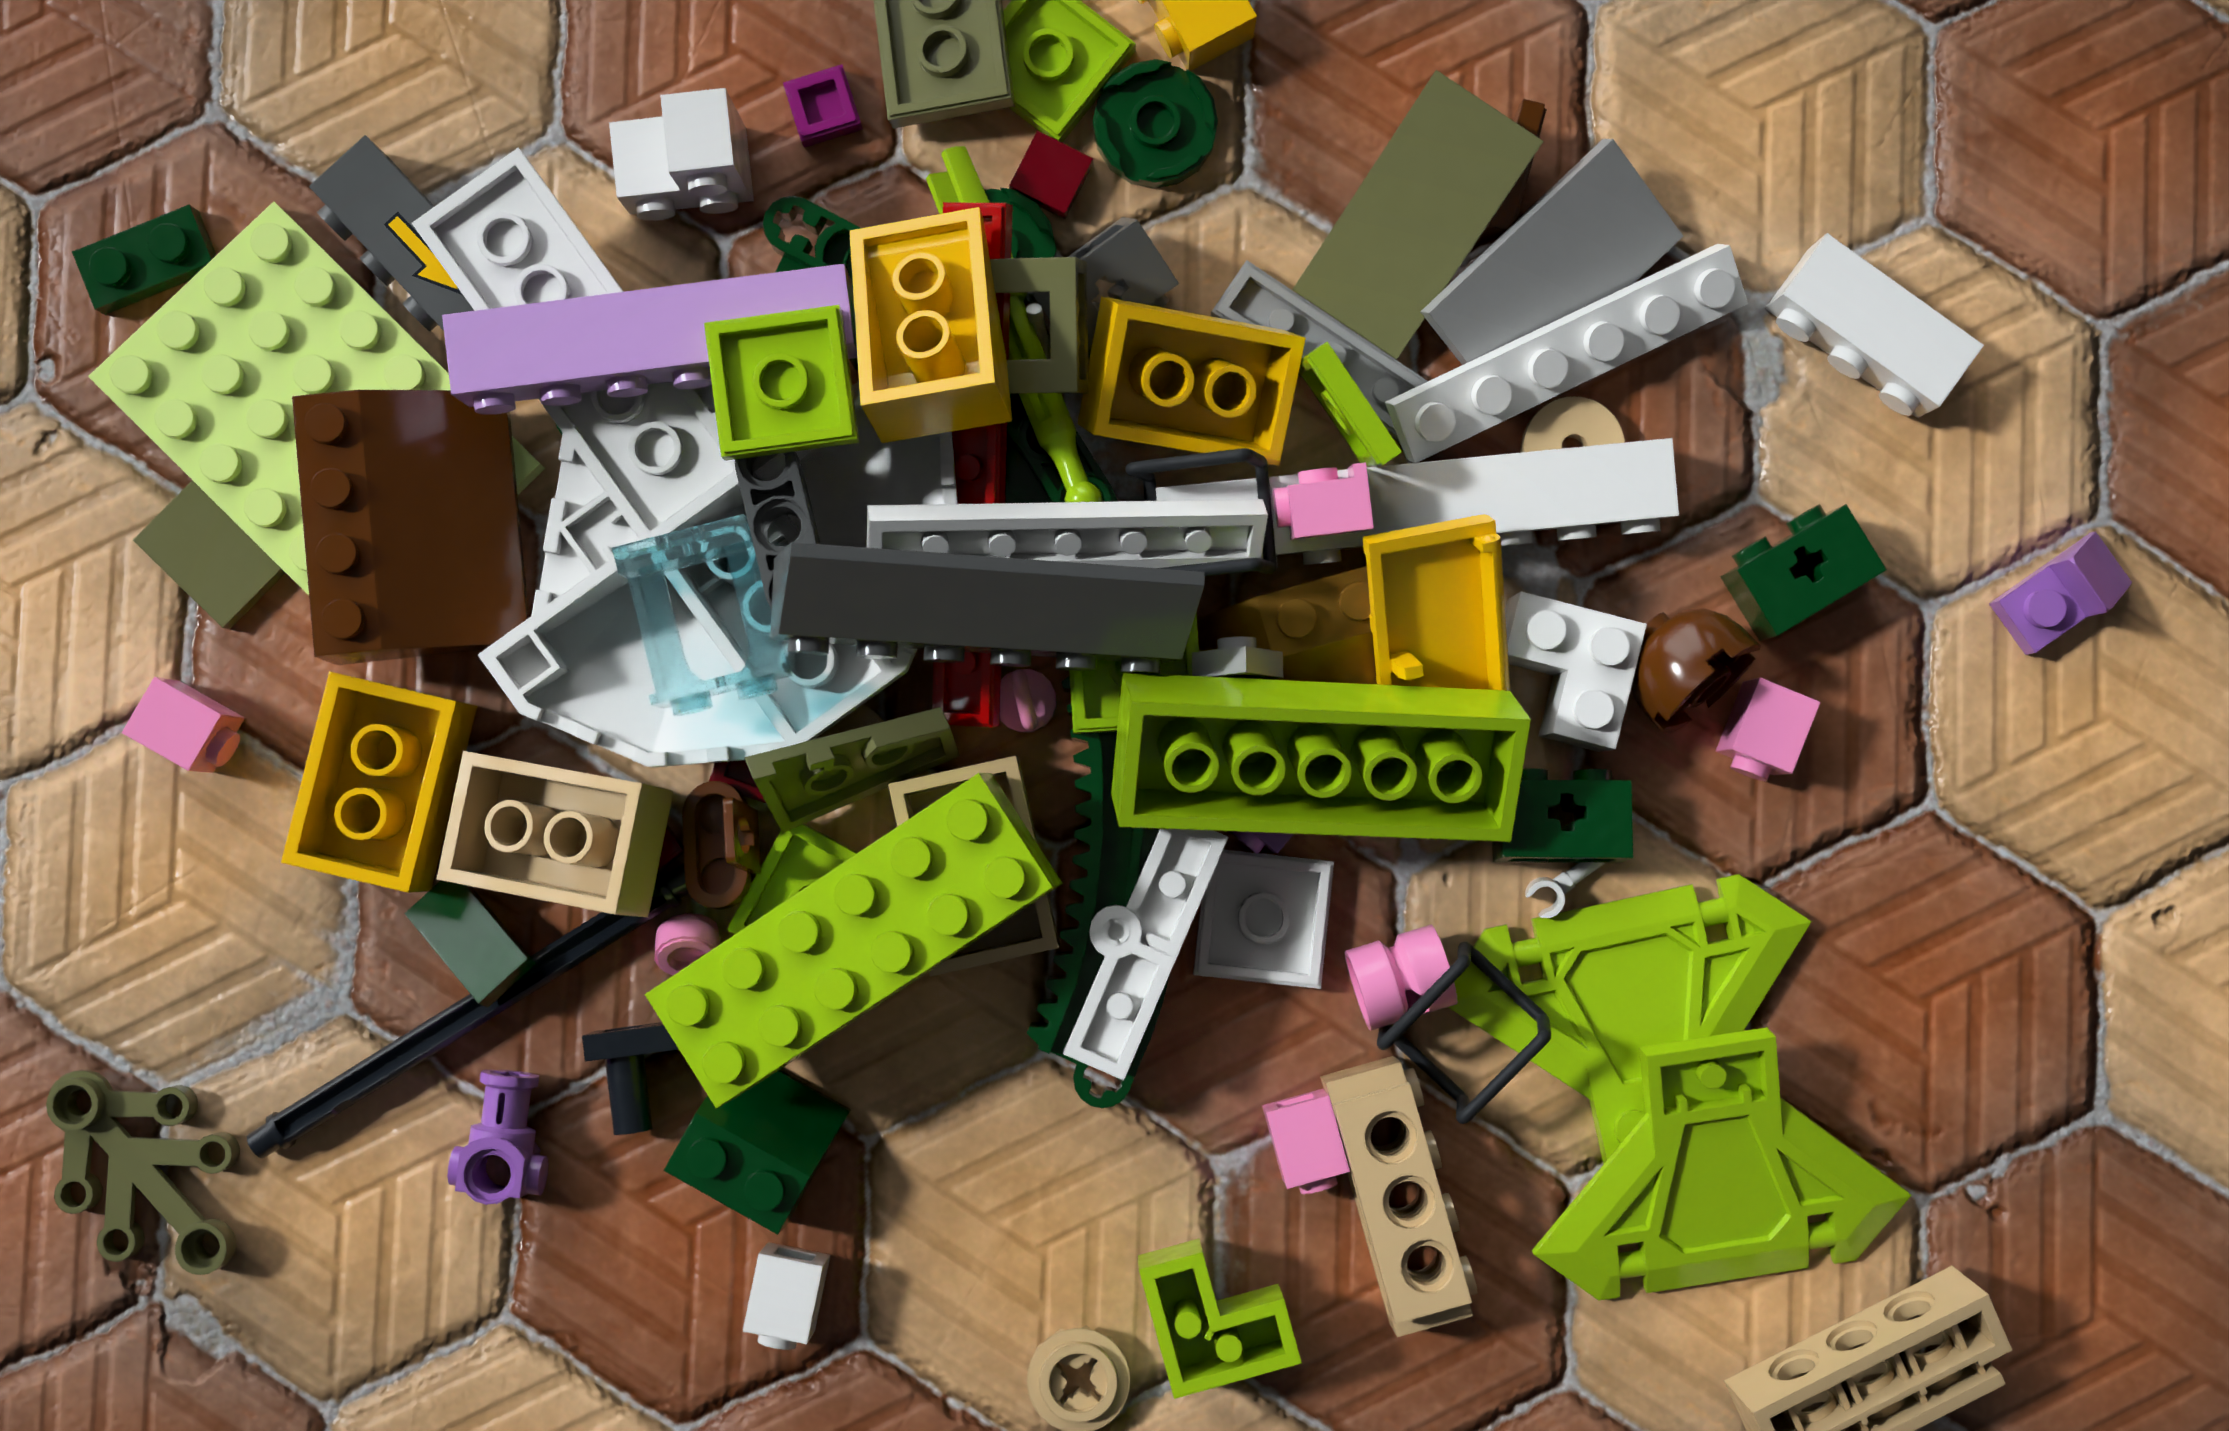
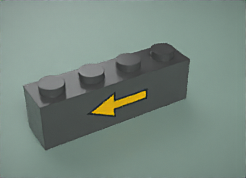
M364 135L309 186L325 204L317 213L344 241L353 234L367 248V251L360 257L362 262L386 286H389L396 279L411 295L402 304L428 331H432L437 325L444 331L442 315L474 311V309L412 225V222L435 206L374 142Z

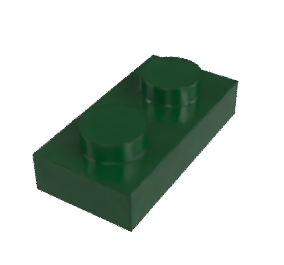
M190 204L72 251L93 307L104 315L190 281L216 256L200 212Z

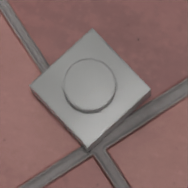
M1254 637L1220 638L1217 640L1218 649L1192 652V676L1250 679L1284 678L1283 652L1257 648V639Z

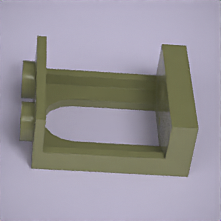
M1077 257L990 259L995 293L1050 292L1051 359L1007 360L1010 394H1088L1087 262Z

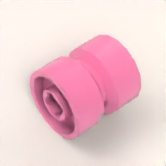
M1432 924L1398 934L1394 946L1389 948L1381 941H1375L1345 951L1353 989L1363 1018L1370 1031L1395 1024L1450 968L1440 938ZM1455 983L1422 1015L1456 1005L1458 1001Z

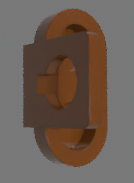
M709 781L691 791L685 800L682 810L685 884L690 896L697 903L710 909L724 910L737 905L747 895L751 886L752 874H761L758 810L747 805L742 793L731 785L720 781Z

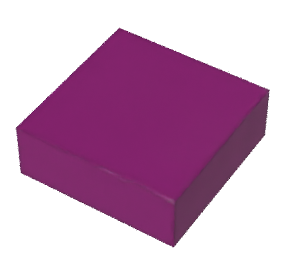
M843 64L783 82L804 148L863 130Z

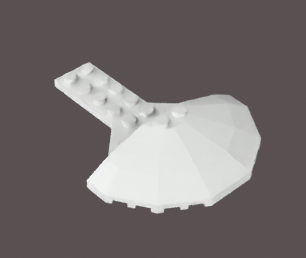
M519 147L412 222V225L474 311L624 292ZM673 381L648 384L647 393L634 397H610L607 395V390L581 393L582 401L575 404L563 406L543 405L563 434L558 458L561 461L557 490L555 498L551 499L543 551L546 554L540 589L535 592L531 617L478 654L481 661L520 714L632 759V761L647 767L656 768L745 760L744 757L816 739L908 672L917 649L898 648L896 659H872L856 657V645L829 643L828 655H805L788 653V641L770 640L772 610L767 602L735 470V460L725 461L721 457L712 385L696 389H678L674 387ZM858 381L852 385L859 443L795 451L802 464L820 543L825 545L867 548V505L958 504L952 432L882 443L860 405ZM779 453L758 456L752 467L753 477L760 481H771L777 478L783 472L786 465L785 455ZM791 514L775 518L768 528L770 544L787 546L794 542L801 531L800 519Z

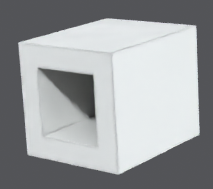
M768 1242L758 1254L743 1332L757 1334L758 1343L776 1349L791 1350L796 1348L797 1343L807 1344L815 1332L830 1255Z

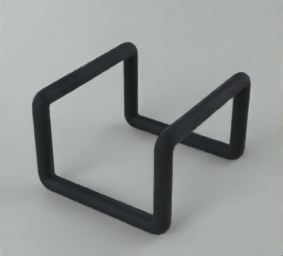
M1241 448L1136 461L1127 464V474L1143 480L1145 501H1157L1154 472L1236 462H1247L1255 466L1258 499H1263L1268 513L1263 543V559L1245 558L1157 569L1205 572V576L1258 571L1265 574L1275 572L1277 562L1267 460L1263 455L1251 449Z
M1461 942L1458 946V959L1393 1026L1388 1025L1379 1028L1377 1046L1381 1050H1387L1395 1044L1457 1102L1456 1119L1459 1123L1466 1124L1550 1041L1551 1027L1549 1017L1538 1005L1473 945L1468 942ZM1472 962L1537 1022L1538 1034L1469 1103L1466 1093L1405 1038L1403 1034L1454 983Z

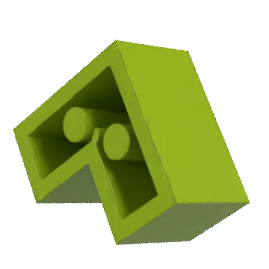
M1199 1238L1138 1255L1139 1273L1174 1399L1302 1363L1279 1284L1216 1301Z

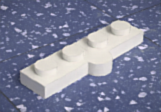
M1160 829L1127 906H1107L1094 916L1089 931L1091 942L1095 949L1105 957L1064 1049V1055L1124 1081L1229 838L1228 836L1211 830Z

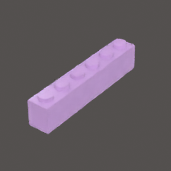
M845 264L445 314L442 315L451 395L467 406L474 407L476 413L501 414L515 410V401L541 398V404L563 406L582 401L581 393L607 390V395L610 397H634L647 393L648 384L673 381L674 387L678 389L703 388L712 385L704 323L840 305L842 309L848 359L858 358L852 280Z

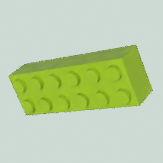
M1123 673L1111 796L1119 827L1511 842L1531 719L1511 691Z
M978 773L647 992L645 996L715 1108H718L738 1098L1063 883L992 773Z

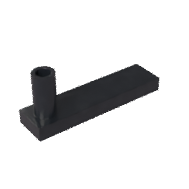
M658 1022L597 1030L583 1035L582 1042L585 1062L605 1059L613 1134L626 1135L652 1130L644 1054L678 1050L677 1045L663 1023Z

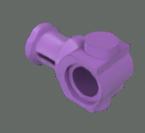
M482 1070L480 1082L486 1085L481 1123L471 1125L468 1145L465 1147H454L448 1165V1183L455 1186V1191L466 1192L474 1201L485 1205L498 1204L509 1197L521 1198L526 1194L541 1195L547 1180L548 1158L547 1156L540 1155L541 1150L535 1143L536 1130L527 1127L531 1089L538 1087L539 1075L513 1070ZM490 1155L500 1156L508 1163L511 1177L507 1186L495 1184L490 1180L486 1172V1163Z

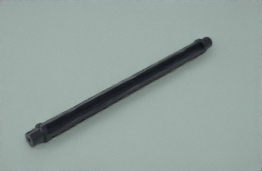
M684 863L667 874L662 871L657 874L648 917L599 913L533 954L531 958L536 964L490 1007L487 1008L478 1004L473 996L469 994L281 1112H273L267 1116L265 1124L247 1135L250 1149L257 1157L263 1159L281 1147L284 1149L292 1147L297 1139L671 906L676 908L682 904L681 898L689 894L685 884Z

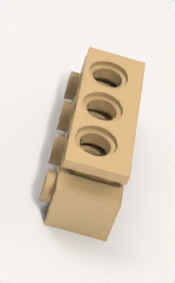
M1391 1056L1320 1076L1323 1089L1331 1100L1350 1172H1347L1389 1324L1397 1337H1401L1473 1316L1470 1303H1472L1470 1296L1478 1293L1467 1256L1459 1257L1453 1232L1460 1231L1459 1222L1449 1193L1441 1194L1435 1170L1442 1168V1163L1432 1131H1423L1417 1107L1424 1105V1099L1414 1068L1403 1070L1401 1061ZM1387 1117H1394L1399 1120L1400 1130L1393 1142L1383 1146L1371 1143L1372 1129L1379 1120ZM1406 1181L1417 1183L1415 1199L1409 1205L1400 1208L1389 1206V1196L1396 1185ZM1428 1245L1434 1247L1435 1254L1433 1260L1427 1267L1420 1270L1407 1268L1409 1255L1414 1249Z
M1950 1266L1724 1380L1746 1431H1915L2006 1385L2002 1374L1989 1362L2012 1351V1348L1989 1294L1956 1268ZM1929 1345H1940L1927 1353L1916 1354L1917 1351ZM1883 1373L1875 1380L1858 1383L1866 1376ZM1825 1402L1818 1409L1801 1412L1802 1409L1809 1405Z

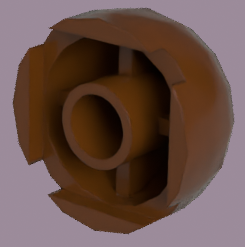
M1701 608L1687 609L1670 619L1662 612L1646 623L1631 686L1634 699L1644 714L1662 733H1672L1692 721L1684 711L1689 706L1694 708L1706 701L1709 708L1720 699L1752 665L1756 658L1751 652L1760 650L1761 645L1742 626L1727 615Z

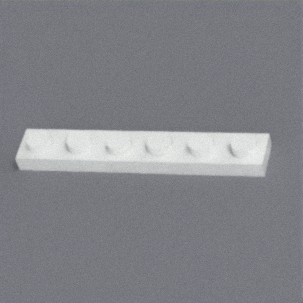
M1725 244L1711 246L1386 401V407L1406 460L1413 463L1420 462L1747 305L1748 301L1731 247Z
M1263 499L867 505V548L1164 568L1245 558H1261L1268 513Z

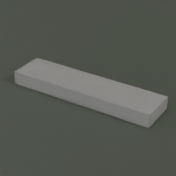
M1246 260L1211 311V317L1282 329L1305 337L1302 357L1328 341L1392 438L1400 443L1385 402L1428 381Z

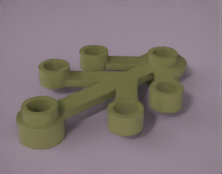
M91 1070L73 1071L60 1077L52 1086L46 1103L49 1118L57 1127L65 1132L62 1180L59 1181L54 1191V1199L57 1206L66 1213L77 1214L93 1208L102 1197L101 1182L95 1175L90 1173L93 1140H95L109 1155L104 1228L97 1237V1248L102 1257L112 1262H119L136 1255L142 1249L145 1240L144 1232L141 1226L134 1221L137 1187L179 1234L175 1245V1256L184 1270L195 1275H205L225 1266L232 1259L236 1250L234 1232L230 1226L221 1220L205 1219L158 1165L196 1166L209 1174L222 1172L234 1166L239 1159L240 1146L236 1138L225 1132L214 1133L200 1140L132 1137L115 1117H154L162 1125H178L189 1121L195 1115L198 1108L196 1094L192 1089L183 1085L167 1087L159 1092L116 1091L112 1089L104 1076ZM82 1090L87 1092L91 1098L92 1106L88 1113L82 1112L77 1106V1096ZM171 1094L178 1096L182 1101L183 1108L178 1117L171 1115L166 1107L167 1099ZM213 1141L221 1144L225 1150V1158L221 1164L213 1162L209 1157L208 1150ZM74 1182L81 1183L86 1190V1198L82 1204L74 1201L71 1196V1187ZM117 1229L125 1232L128 1237L129 1244L125 1251L117 1249L113 1243V1234ZM206 1233L215 1235L219 1241L220 1248L216 1255L209 1254L203 1247V1238Z

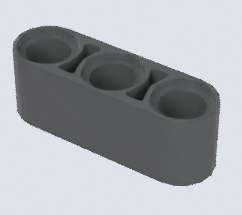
M795 451L783 453L786 464L784 470L777 478L771 481H760L753 477L752 467L757 457L735 459V470L762 584L771 610L774 558L787 546L770 544L768 540L770 523L781 515L791 514L796 516L801 521V531L794 542L821 544L802 464Z

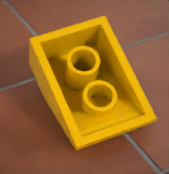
M980 207L850 230L860 405L880 441L888 443L1011 422L1012 413L1007 360L983 215Z

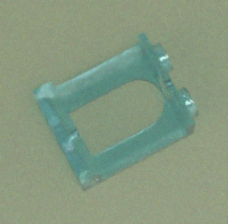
M744 514L612 547L618 574L628 579L656 691L655 694L649 695L651 705L663 709L671 707L674 717L689 715L712 708V696L737 690L739 700L755 698L778 691L776 680L792 676L784 641L770 640L772 610L765 596L748 520ZM727 557L748 638L749 656L745 667L740 672L702 680L691 671L686 661L664 573Z

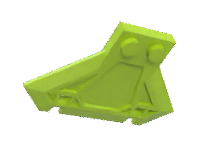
M1740 874L1716 879L1719 898L1698 902L1693 884L1564 911L1551 918H1532L1534 938L1512 943L1507 924L1485 928L1474 944V947L1549 1017L1551 1039L1530 1061L1589 1099L1603 1164L1645 1115L1639 1047L1744 1031L1812 922ZM1724 923L1727 938L1708 942L1705 927ZM1472 962L1454 981L1458 1003L1448 1008L1517 1053H1520L1538 1034L1537 1022ZM1540 963L1543 978L1521 983L1518 967Z
M1765 1027L1639 1047L1645 1108L1644 1117L1532 1249V1253L1598 1301L1620 1298V1279L1642 1276L1645 1292L1652 1293L1805 1269L1809 1267V1250L1829 1247L1831 1260L1834 1264L1856 1261L1912 1195L1780 1097L1776 1036ZM1826 1214V1221L1808 1223V1216ZM1638 1243V1250L1618 1253L1619 1245Z

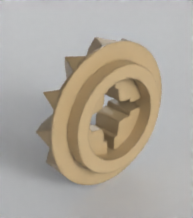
M1088 1326L1067 1330L1059 1329L1054 1335L1038 1345L1029 1364L1027 1389L1033 1407L1047 1423L1062 1431H1095L1104 1427L1120 1413L1127 1400L1130 1389V1373L1127 1358L1110 1336L1096 1332ZM1092 1358L1096 1359L1093 1362L1090 1381L1095 1385V1390L1100 1396L1092 1390L1088 1392L1086 1389L1079 1387L1073 1394L1069 1393L1062 1400L1061 1397L1064 1395L1068 1377L1062 1371V1366L1058 1362L1060 1361L1065 1366L1069 1364L1072 1368L1079 1369L1084 1363L1088 1364Z

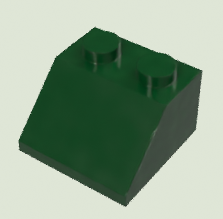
M779 1070L738 1098L718 1108H715L707 1095L696 1111L663 1171L778 1235L791 1219L851 1109Z

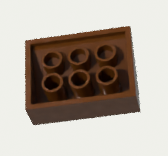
M358 389L292 396L314 657L335 665H346L485 650L529 618L510 412L501 414L476 413L474 407L467 406L451 395V390Z

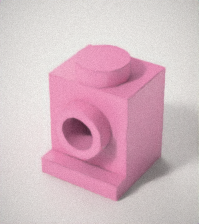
M1366 462L1349 466L1347 468L1348 478L1338 479L1337 467L1313 469L1298 472L1299 484L1273 489L1277 527L1289 526L1290 540L1374 529Z

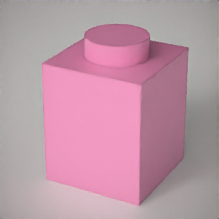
M154 677L123 729L122 734L187 771L213 773L216 767L223 766L235 753L240 742V734L237 731L245 718L181 681Z
M1761 677L1744 681L1715 752L1732 758L1733 761L1730 768L1753 779L1767 782L1770 774H1792L1820 702Z
M1324 1089L1262 1105L1282 1180L1287 1189L1299 1186L1301 1194L1323 1191L1338 1184L1336 1175L1350 1172L1331 1100Z

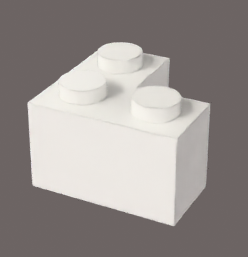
M726 88L660 95L662 117L609 122L616 195L630 215L637 214V217L642 220H664L673 217L676 209L700 207V211L704 213H727L736 210L739 202L754 201L746 127Z
M1522 591L1509 598L1505 608L1509 664L1553 675L1538 736L1596 752L1616 749L1647 624Z

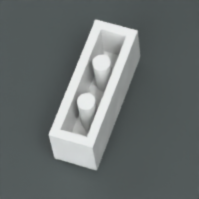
M1828 233L1806 251L1765 308L1777 317L1776 324L1784 333L1798 341H1811L1829 354L1827 360L1837 371L1850 378L1859 379L1861 377L1880 391L1879 398L1890 409L1906 416L1914 415L1917 418L1941 406L1984 346Z

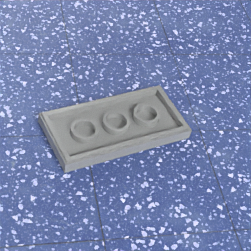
M1602 139L1420 312L1458 361L1464 365L1634 284L1683 235L1614 139Z

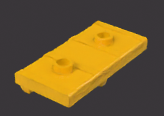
M1482 514L1364 536L1363 549L1366 555L1371 610L1369 618L1370 629L1373 634L1377 684L1510 691L1501 537L1496 533V521L1489 515Z

